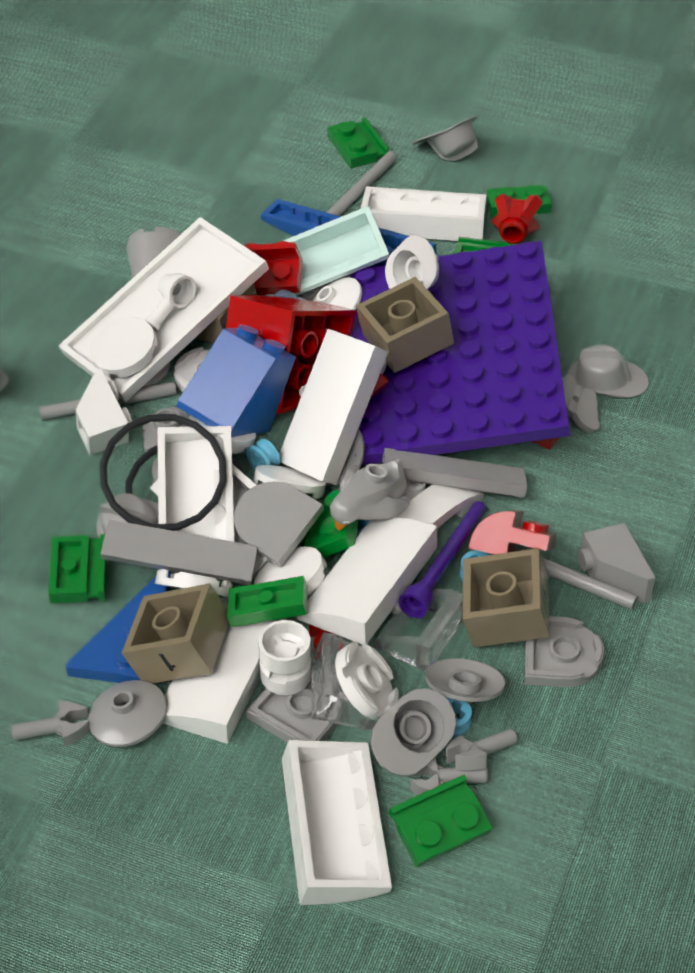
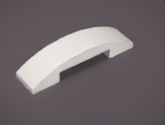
M433 484L410 500L409 507L397 517L436 525L438 529L454 514L459 517L464 516L474 502L481 501L484 498V493L482 491Z

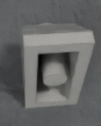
M622 523L584 532L581 549L577 552L581 569L587 571L592 578L637 595V601L641 603L651 602L656 577L626 524Z

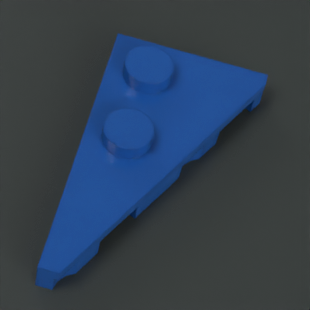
M168 571L167 578H170L171 571ZM155 576L67 662V676L115 683L140 680L122 655V650L143 596L167 592L170 590V587L155 584Z

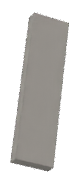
M384 448L383 464L395 458L400 459L407 481L522 498L526 495L528 485L524 468Z
M109 519L100 555L101 559L155 569H166L177 573L185 572L212 577L221 581L225 580L232 583L251 585L258 546Z

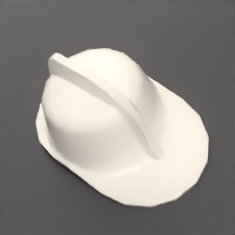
M411 235L407 237L387 259L385 276L389 289L415 276L426 289L431 288L437 281L439 276V257L435 254L429 242L422 236Z

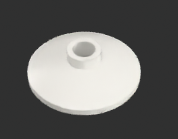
M341 278L323 287L313 301L356 310V305L360 303L362 298V287L354 278Z

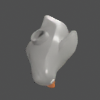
M395 458L383 465L368 464L360 470L359 466L354 465L345 472L340 483L339 494L330 505V512L334 518L336 529L341 530L356 519H393L401 515L409 507L410 501L408 499H401L406 491L407 481L400 459Z

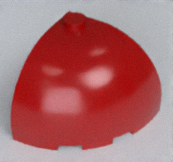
M230 295L226 328H238L239 325L250 326L258 330V336L265 340L270 339L283 344L285 351L296 356L276 411L279 414L298 407L301 399L299 390L307 384L327 330L330 329L351 336L357 310L286 297Z

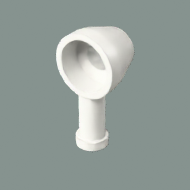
M181 273L166 274L161 277L158 283V290L164 299L153 313L145 319L152 326L153 330L158 331L160 329L161 323L174 307L184 308L192 302L196 294V283L193 278Z

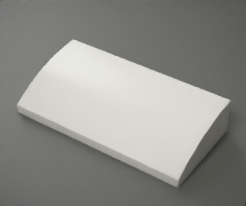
M366 186L361 209L366 206L370 207L379 228L407 236L420 235L425 239L458 241L459 237L482 239L486 195Z
M330 329L327 330L280 450L281 463L320 481L334 485L337 484L388 351Z
M203 426L216 438L226 458L227 483L219 503L201 521L176 532L234 542L231 426ZM158 427L159 524L178 523L197 515L212 500L219 483V460L210 442L194 428Z
M400 517L370 520L356 538L355 545L347 549L308 599L307 615L297 616V620L362 645L364 643L367 644L397 604L404 590L413 582L437 549V526L423 521Z
M228 597L220 598L227 608ZM287 618L231 627L229 623L213 673L176 679L171 682L165 694L167 712L162 724L228 744L261 678L258 649L259 635L267 625L275 621L287 620Z
M288 740L282 757V766L300 905L349 902L389 893L392 889L368 743Z

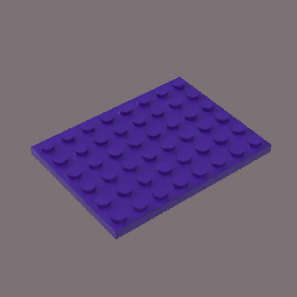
M542 241L524 242L504 247H492L484 250L439 256L438 279L427 290L449 313L454 344L396 373L388 365L386 366L383 375L387 377L388 383L382 391L369 400L359 426L365 445L361 465L381 463L384 448L437 455L570 436ZM386 265L366 267L350 274V277L356 279L362 287L360 303L389 290L385 276ZM356 311L352 337L369 343L363 336Z

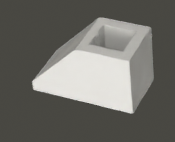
M102 369L95 371L76 408L77 430L89 455L105 451L109 440L127 423L132 422L127 408H121L117 401L119 400V395L112 380L107 381ZM129 432L115 447L129 442Z

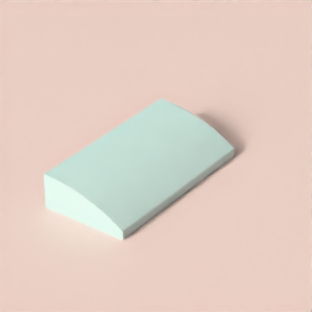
M369 206L283 240L296 243L303 258L300 293H294L296 295L379 263L390 256Z

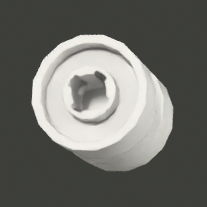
M280 620L272 622L264 627L258 640L262 684L269 691L278 695L296 694L305 689L311 680V638L308 630L302 624L295 621Z

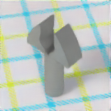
M58 701L59 712L54 717L14 724L11 728L12 737L14 740H21L56 733L63 737L64 746L71 745L90 731L89 720L69 723L72 720L88 718L87 708L74 702Z
M508 729L476 742H471L462 735H459L446 748L447 764L455 761L457 771L487 768V755L516 744L517 734L514 730Z
M436 756L423 769L409 775V777L422 775L430 777L428 780H410V790L417 795L461 775H465L467 784L486 783L488 780L487 768L471 771L443 768L436 763Z

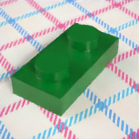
M546 185L487 189L486 200L491 217H495L498 214L495 199L501 193L510 196L512 199L526 200L530 195H539L543 203L535 214L551 213L552 203Z
M304 576L229 588L227 619L230 626L237 627L307 615L308 586Z

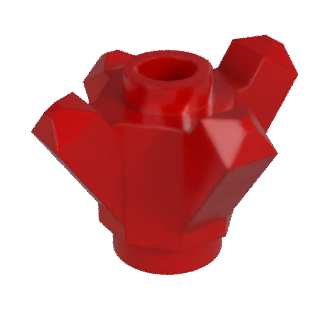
M501 193L495 199L498 214L491 222L499 229L500 236L505 242L510 244L519 243L528 234L540 229L536 219L533 218L543 203L539 195H530L526 200L512 199L510 196Z

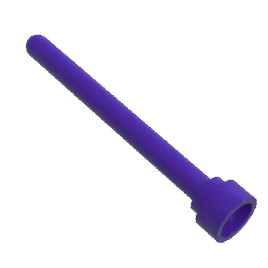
M476 501L472 504L421 581L409 585L404 590L398 603L402 612L407 616L419 619L426 615L433 604L432 590L485 513L486 506L483 502Z

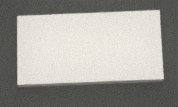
M200 217L58 347L66 357L93 377L95 371L99 369L92 361L90 350L92 342L100 330L109 323L121 318L136 317L145 320L147 316L149 317L164 299L158 290V283L162 276L181 273L193 278L196 283L195 297L184 308L174 307L161 323L160 329L155 331L158 347L157 349L155 347L152 353L154 357L151 362L139 372L127 377H118L117 374L105 375L107 381L112 380L114 382L119 398L127 402L229 307L230 295H242L269 269L266 260Z

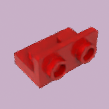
M279 241L273 244L248 243L243 245L266 260L269 268L254 282L257 295L276 294L284 289L292 293H300L303 258L296 243Z

